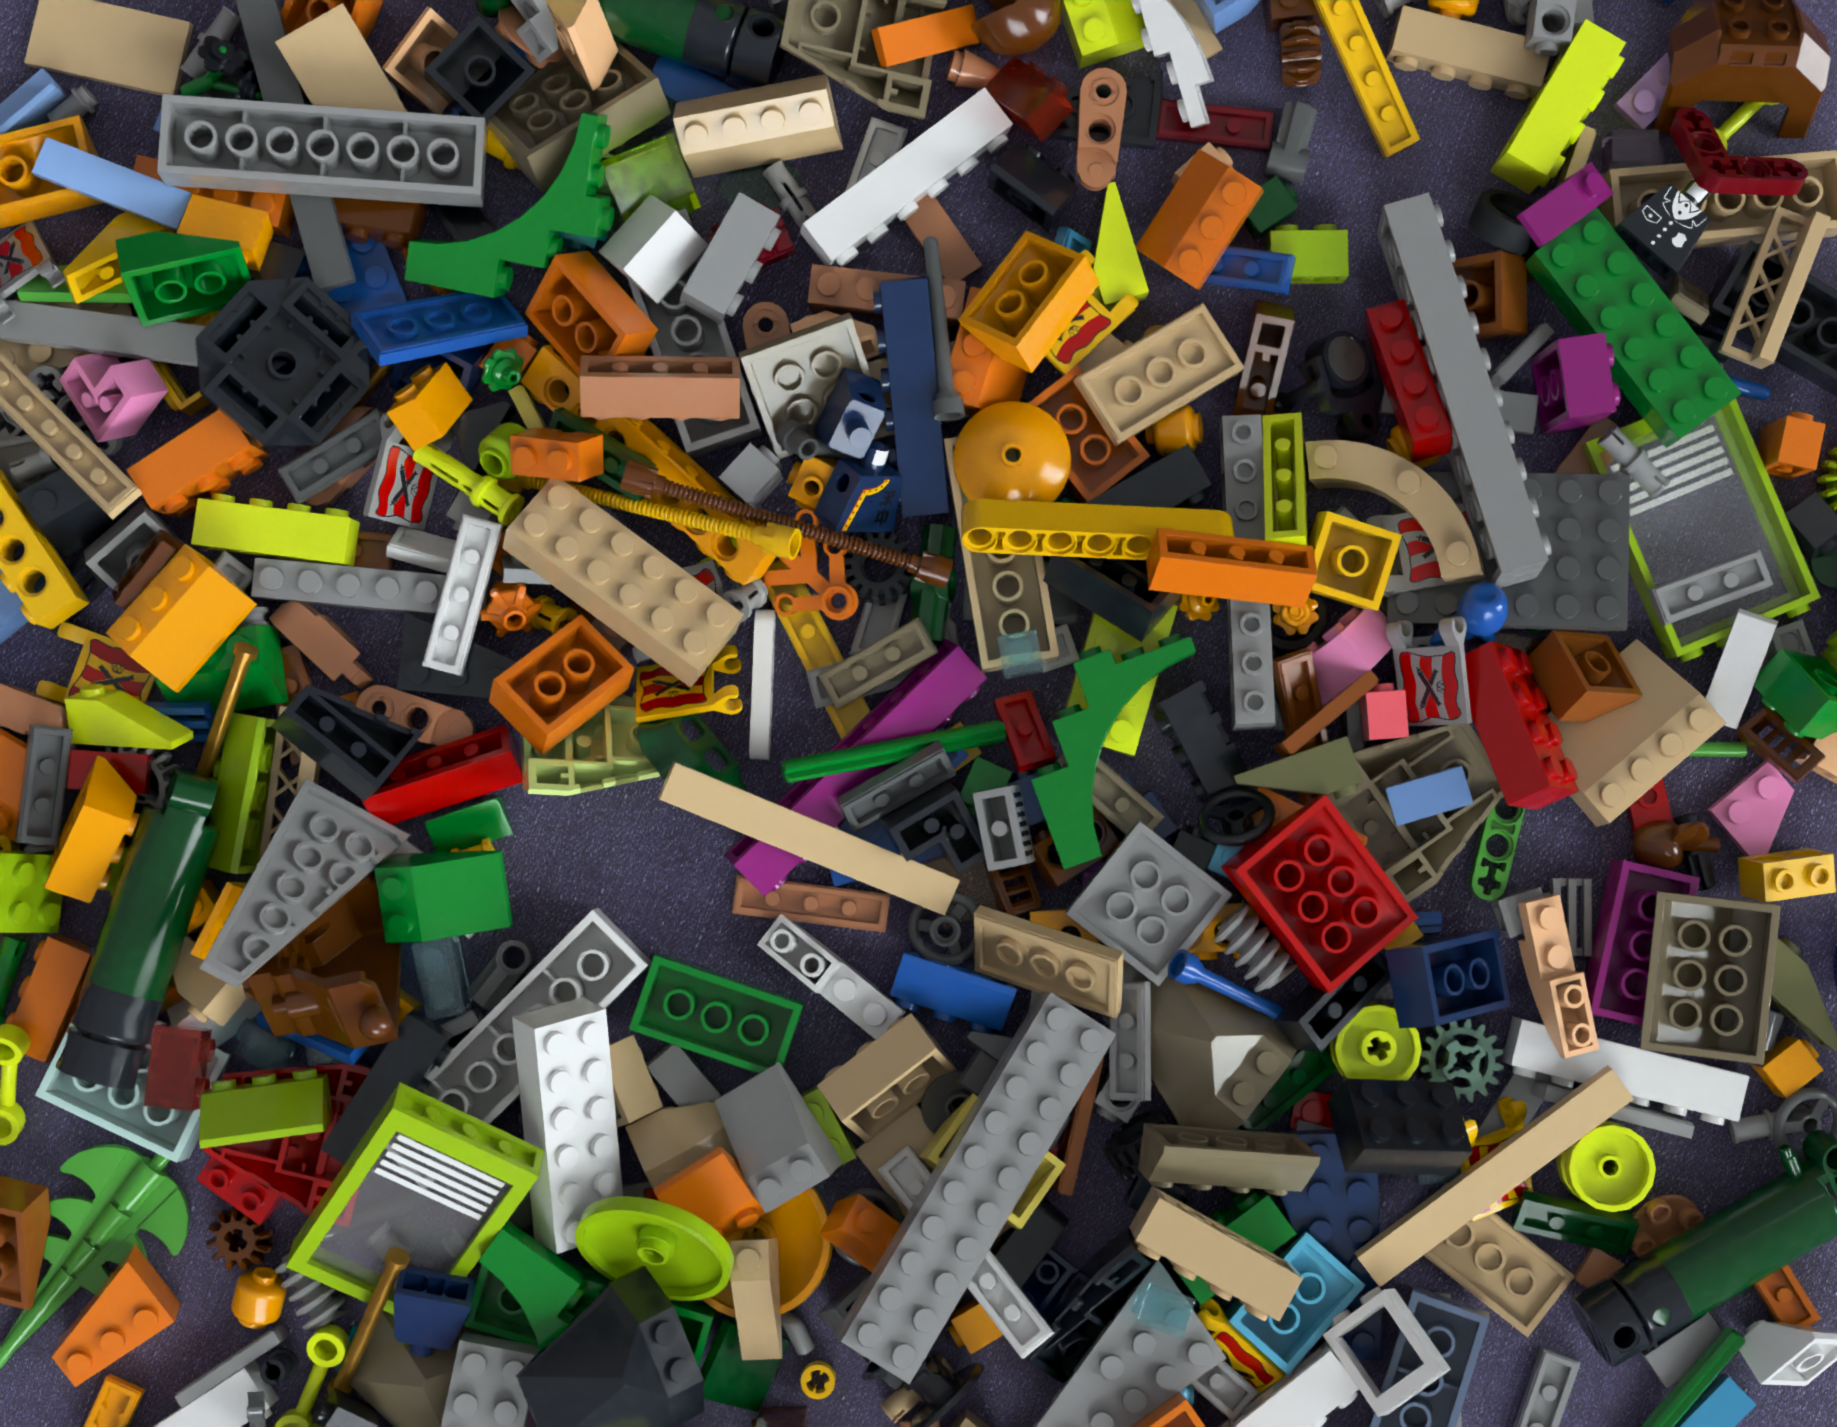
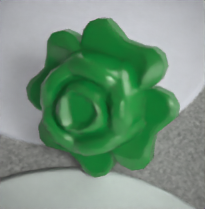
M509 348L505 351L495 349L492 352V356L483 361L484 372L481 380L488 384L489 390L493 392L500 389L509 391L513 388V385H516L522 379L521 367L524 359L517 356V351L514 348Z

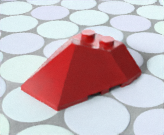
M336 1063L224 1073L222 1080L236 1079V1085L252 1083V1077L263 1074L275 1073L277 1080L293 1078V1071L316 1068L317 1074L328 1073L334 1120L324 1132L203 1149V1152L242 1176L253 1178L269 1188L267 1191L277 1197H282L300 1208L301 1212L310 1216L344 1166L343 1163L320 1148L372 1067L356 1063L354 1065ZM364 1180L334 1223L350 1225Z

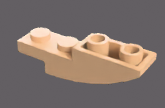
M1551 894L1519 902L1518 906L1525 939L1518 940L1521 957L1535 1003L1555 1048L1561 1058H1569L1598 1050L1599 1045L1584 972L1575 971L1560 895Z

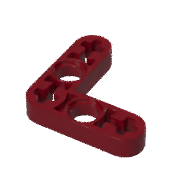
M1690 107L1678 109L1670 125V134L1692 177L1699 187L1708 192L1793 196L1800 192L1808 176L1805 166L1793 159L1729 156L1710 119L1698 109Z

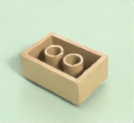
M910 1013L906 1017L893 1021L887 1028V1032L878 1039L862 1045L857 1050L856 1055L844 1065L831 1069L817 1087L841 1122L867 1143L919 1103L926 1088L932 1081L943 1074L958 1070L936 1039Z

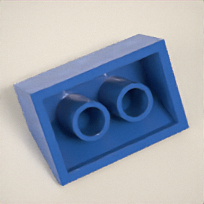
M904 949L890 996L897 998L895 1003L900 1007L917 1011L919 1005L933 1009L932 1016L954 1023L955 1018L958 1017L970 1021V1029L991 1034L993 1029L1002 1031L1017 988L1011 983L957 965H949L930 958L924 959L918 953Z

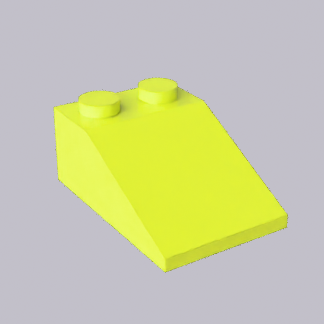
M1061 0V16L1079 69L1145 48L1141 36V29L1146 28L1142 13H1135L1131 0Z

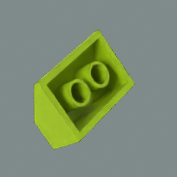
M316 1068L293 1071V1078L277 1080L276 1074L273 1073L252 1077V1083L236 1085V1079L212 1082V1089H207L201 1094L200 1149L324 1132L334 1120L328 1073L317 1074Z

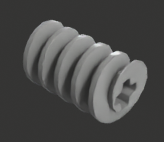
M1246 903L1232 912L1218 925L1219 932L1213 941L1215 943L1224 940L1229 941L1223 953L1225 955L1235 952L1239 953L1234 966L1237 968L1245 964L1249 965L1244 978L1248 980L1258 976L1259 981L1254 990L1259 992L1264 989H1270L1281 982L1295 970L1298 964L1285 966L1290 958V954L1287 951L1275 954L1280 946V942L1277 939L1265 942L1270 930L1267 927L1255 930L1260 918L1258 915H1251L1245 918L1250 908L1249 904Z
M289 1254L281 1258L282 1262L274 1270L275 1273H289L288 1278L281 1284L282 1288L295 1287L296 1290L288 1298L289 1302H303L302 1306L295 1312L296 1316H310L309 1320L302 1326L303 1330L317 1329L350 1311V1309L338 1311V1308L346 1299L343 1295L332 1297L331 1294L336 1289L285 1267Z

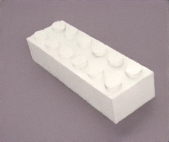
M583 997L512 1017L524 1141L544 1150L540 1176L530 1189L534 1239L556 1254L577 1248L575 1231L583 1211L590 1204L609 1197L623 1196L606 1009Z

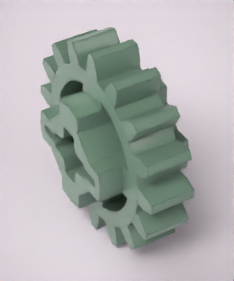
M1468 1018L1462 1019L1460 1026L1457 1025L1456 1021L1446 1023L1447 1028L1445 1029L1440 1025L1432 1026L1436 1035L1433 1038L1423 1035L1422 1039L1428 1044L1427 1049H1422L1420 1055L1425 1058V1063L1417 1067L1418 1071L1429 1073L1424 1081L1445 1082L1455 1076L1462 1077L1466 1081V1085H1453L1457 1100H1459L1460 1094H1463L1467 1102H1473V1092L1475 1091L1483 1096H1487L1486 1083L1489 1082L1497 1085L1499 1082L1492 1076L1493 1071L1504 1069L1503 1065L1495 1062V1057L1502 1055L1503 1050L1492 1048L1491 1046L1497 1039L1496 1035L1490 1033L1483 1036L1486 1026L1481 1023H1477L1471 1029V1019ZM1466 1034L1475 1039L1462 1044L1454 1039L1453 1036ZM1440 1046L1442 1049L1440 1062L1436 1064V1053ZM1457 1052L1466 1055L1463 1058L1465 1063L1463 1068L1453 1065L1457 1062L1455 1057ZM1484 1056V1067L1480 1073V1059Z

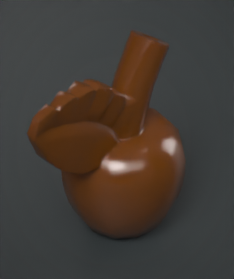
M1667 820L1654 821L1639 827L1632 835L1635 861L1638 864L1664 870L1678 867L1682 863L1684 851L1718 853L1721 846L1719 838L1709 837V827L1704 822L1698 821L1681 825Z

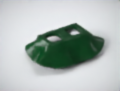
M699 714L639 723L636 730L639 745L646 758L664 781L673 761L748 791L742 780L736 758L731 751L720 743L708 728L706 721ZM684 720H691L701 732V737L696 741H690L679 728V724ZM709 750H715L725 761L726 767L716 772L705 760L704 754Z

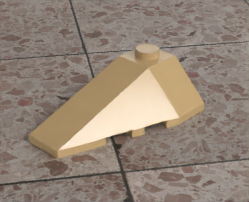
M715 1101L697 1102L695 1105L676 1108L674 1106L663 1107L625 1125L652 1188L660 1185L718 1147L724 1149L737 1160Z

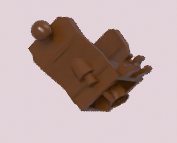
M375 871L370 872L242 983L246 997L258 1002L274 1037L296 1032L300 1036L319 1034L354 1049L398 1040L402 942L386 943Z

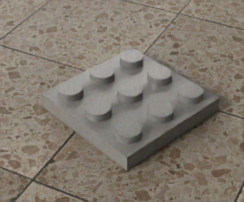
M1138 820L1065 912L1106 946L1123 951L1124 960L1157 986H1160L1168 976V966L1173 955L1181 949L1188 951L1232 896V893Z

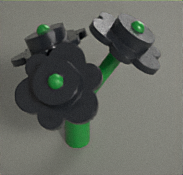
M215 36L205 37L203 45L199 46L197 53L204 59L203 65L208 71L206 74L181 85L182 95L198 96L214 88L236 94L235 99L263 101L256 72L254 70L248 71L253 67L249 60L250 54L245 53L241 47L235 49L230 41H222ZM236 68H239L245 78L240 79L238 86L220 82V79L225 75H232Z

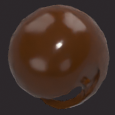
M988 0L993 12L971 25V29L977 39L993 53L1004 56L1032 53L1047 44L1058 30L1061 21L1062 1Z

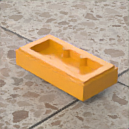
M107 1375L83 1427H129L146 1389L115 1375Z

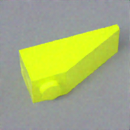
M1116 182L1109 183L1105 191L1094 255L1095 261L1092 267L1100 283L1092 295L1107 310H1112L1127 294H1131L1138 301H1142L1147 298L1149 293Z
M88 684L80 687V692L65 698L68 727L73 729L71 744L172 750L194 739L192 730L122 690L104 689L103 684Z

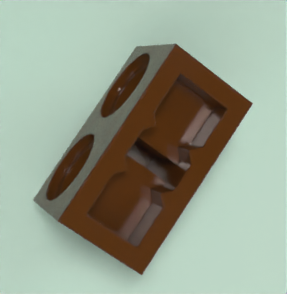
M1095 807L1093 808L1094 827L1102 853L1101 857L1064 870L1062 863L1060 865L1053 864L1048 858L1047 850L1051 844L1055 845L1049 828L1047 827L1031 837L1035 843L1032 845L1035 856L1033 864L1049 889L1063 884L1112 853L1120 842L1105 817Z

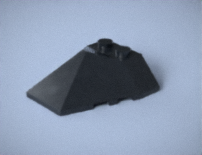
M1128 1227L1124 1231L1111 1236L1107 1244L1096 1252L1073 1276L1046 1320L1054 1334L1025 1357L1027 1362L1061 1383L1069 1380L1076 1366L1108 1322L1114 1318V1315L1126 1302L1127 1296L1135 1286L1137 1287L1154 1259L1137 1249L1138 1245L1134 1243L1135 1239ZM1161 1255L1160 1263L1191 1305L1197 1299L1178 1273L1173 1270L1169 1261Z
M641 1266L609 1282L599 1292L600 1295L584 1311H580L572 1319L573 1322L556 1339L553 1338L516 1375L537 1427H677L704 1412V1379L674 1305L645 1266Z

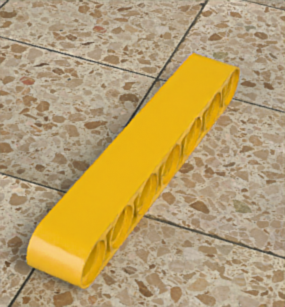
M973 499L965 503L961 509L962 544L966 549L978 553L1146 560L1157 528L1235 537L1232 517L1225 511L996 499Z

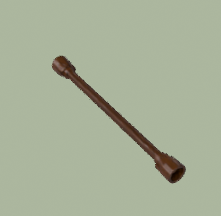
M631 459L627 461L620 490L650 498L651 493L659 496L667 493V496L672 495L673 498L677 496V499L682 498L683 501L686 499L687 502L691 501L692 504L696 502L697 505L701 504L702 507L706 505V508L711 507L712 510L716 508V511L721 510L722 513L725 511L726 514L730 513L731 516L735 514V517L740 516L741 519L745 517V520L750 519L751 522L755 520V523L759 522L761 525L764 523L767 526L768 522L797 528L800 529L803 538L808 537L809 540L813 538V541L817 540L819 543L822 541L823 544L827 543L829 546L832 544V547H841L842 550H851L852 553L856 551V554L861 553V556H870L871 559L875 557V560L880 559L881 562L885 560V563L889 562L891 565L894 563L895 566L899 565L900 568L904 566L907 572L915 574L914 580L945 589L953 566V559L924 550L921 555L915 553L906 555L905 552H897L895 549L892 551V548L887 549L886 546H878L876 543L873 545L872 542L868 543L866 540L863 542V539H854L853 536L849 538V535L844 536L843 533H835L834 530L830 532L829 529L825 530L824 527L820 529V526L815 527L814 524H806L805 521L801 523L800 520L796 521L795 518L791 520V517L786 518L785 515L781 517V514L777 515L775 512L772 514L771 511L767 512L766 509L762 511V508L757 509L756 506L752 508V505L748 506L746 503L743 505L742 502L738 503L736 500L733 502V499L728 500L727 497L723 499V496L718 497L717 494L713 496V493L709 494L707 491L704 493L703 490L699 491L698 488L694 490V487L689 488L688 485L684 487V484L679 485L678 482L674 484V481L669 482L666 479L667 477L657 474L659 468Z

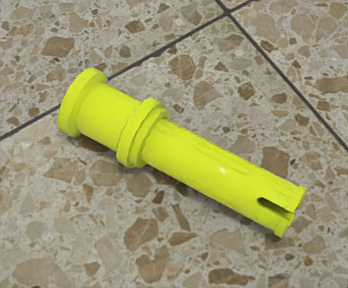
M432 443L415 450L413 454L415 462L426 467L468 495L472 505L476 508H485L496 515L498 522L502 525L508 526L519 515L524 504V497L518 493H509L498 485V480L494 477L478 475Z

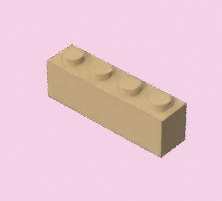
M1403 5L1395 19L1385 60L1394 63L1396 68L1403 71H1416L1420 69L1431 72V76L1439 80L1451 81L1456 78L1467 81L1470 87L1478 90L1495 88L1506 91L1505 94L1508 97L1525 100L1528 97L1533 98L1542 88L1550 56L1538 55L1535 53V49L1524 48L1525 36Z

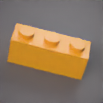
M80 115L0 134V229L103 203L39 178L32 173L46 137L99 157Z
M1026 230L959 317L958 321L1002 360L1032 373L1100 283L1085 255Z
M184 544L107 630L106 634L132 659L173 691L179 693L257 604L213 562L187 544Z
M97 755L60 832L58 846L55 847L44 889L87 903H91L97 889L105 890L112 873V869L108 867L111 862L118 864L126 844L125 841H122L124 835L132 836L139 819V814L133 812L137 799L136 794L104 757Z

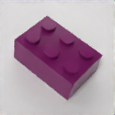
M1605 333L1557 339L1530 359L1535 395L1539 396L1537 412L1541 435L1587 429L1617 411L1616 406L1620 403V391L1617 382H1612L1610 369L1614 364V351L1611 343L1606 342Z

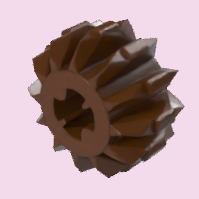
M1305 19L1283 23L1279 29L1278 42L1282 82L1285 86L1307 87L1309 84H1317L1321 76L1322 66L1321 39L1318 25L1315 21H1305Z
M233 1206L230 1212L225 1209L217 1214L219 1222H213L208 1227V1230L216 1236L207 1240L206 1245L208 1247L217 1246L219 1250L214 1253L212 1260L217 1261L222 1257H226L225 1269L231 1270L238 1264L242 1272L250 1269L251 1262L257 1266L265 1261L263 1253H269L274 1247L266 1238L273 1236L275 1229H264L263 1226L269 1220V1217L261 1225H258ZM239 1230L243 1231L242 1238L247 1241L242 1245L239 1244L240 1237L235 1234Z

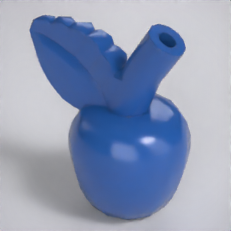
M1479 582L1467 588L1457 604V616L1464 617L1467 623L1464 642L1472 639L1474 635L1483 644L1495 641V633L1502 628L1508 618L1507 597L1499 586L1491 582ZM1439 628L1429 640L1432 646L1445 645Z

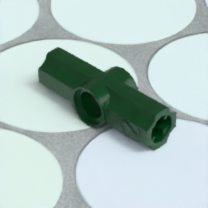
M943 524L923 525L920 555L924 550L953 559L951 574L945 589L914 580L915 574L913 573L910 583L911 597L914 600L911 621L915 618H920L935 645L944 644L949 603H952L954 600L957 586L956 571L953 567L958 530L955 527Z

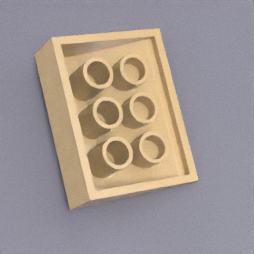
M1635 639L1619 653L1643 694L1638 700L1588 722L1558 721L1552 711L1547 714L1550 722L1555 723L1560 730L1563 738V743L1560 746L1565 758L1571 760L1577 771L1578 778L1575 780L1579 791L1569 796L1596 827L1610 824L1726 724L1699 691L1638 639Z

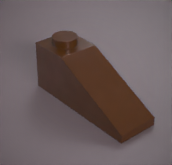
M1255 300L1242 364L1245 368L1239 374L1232 415H1261V420L1262 415H1272L1295 323L1294 307Z

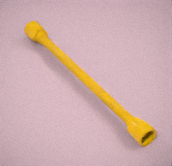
M518 475L512 480H502L494 477L498 480L500 487L516 493H521L522 488L541 490L550 480L548 478ZM566 482L595 504L752 541L754 545L762 547V553L793 560L801 546L802 535L800 529L772 522H768L766 527H754L650 501L638 500L635 502L626 495L623 496L622 494Z

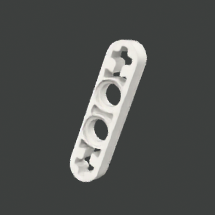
M772 609L755 610L749 741L750 759H770L776 611Z

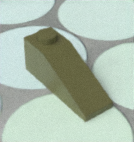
M1347 736L1234 776L1237 785L1316 795L1334 793L1336 800L1357 793L1356 785L1364 781Z
M1777 938L1771 1003L1822 1049L1836 1052L1837 1035L1809 966L1798 956L1801 950L1787 938Z

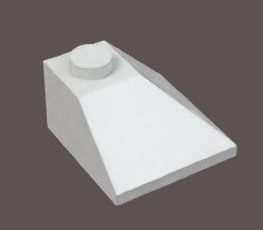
M1759 1320L1747 1327L1745 1330L1746 1335L1744 1336L1745 1344L1739 1350L1760 1384L1806 1386L1837 1361V1331Z

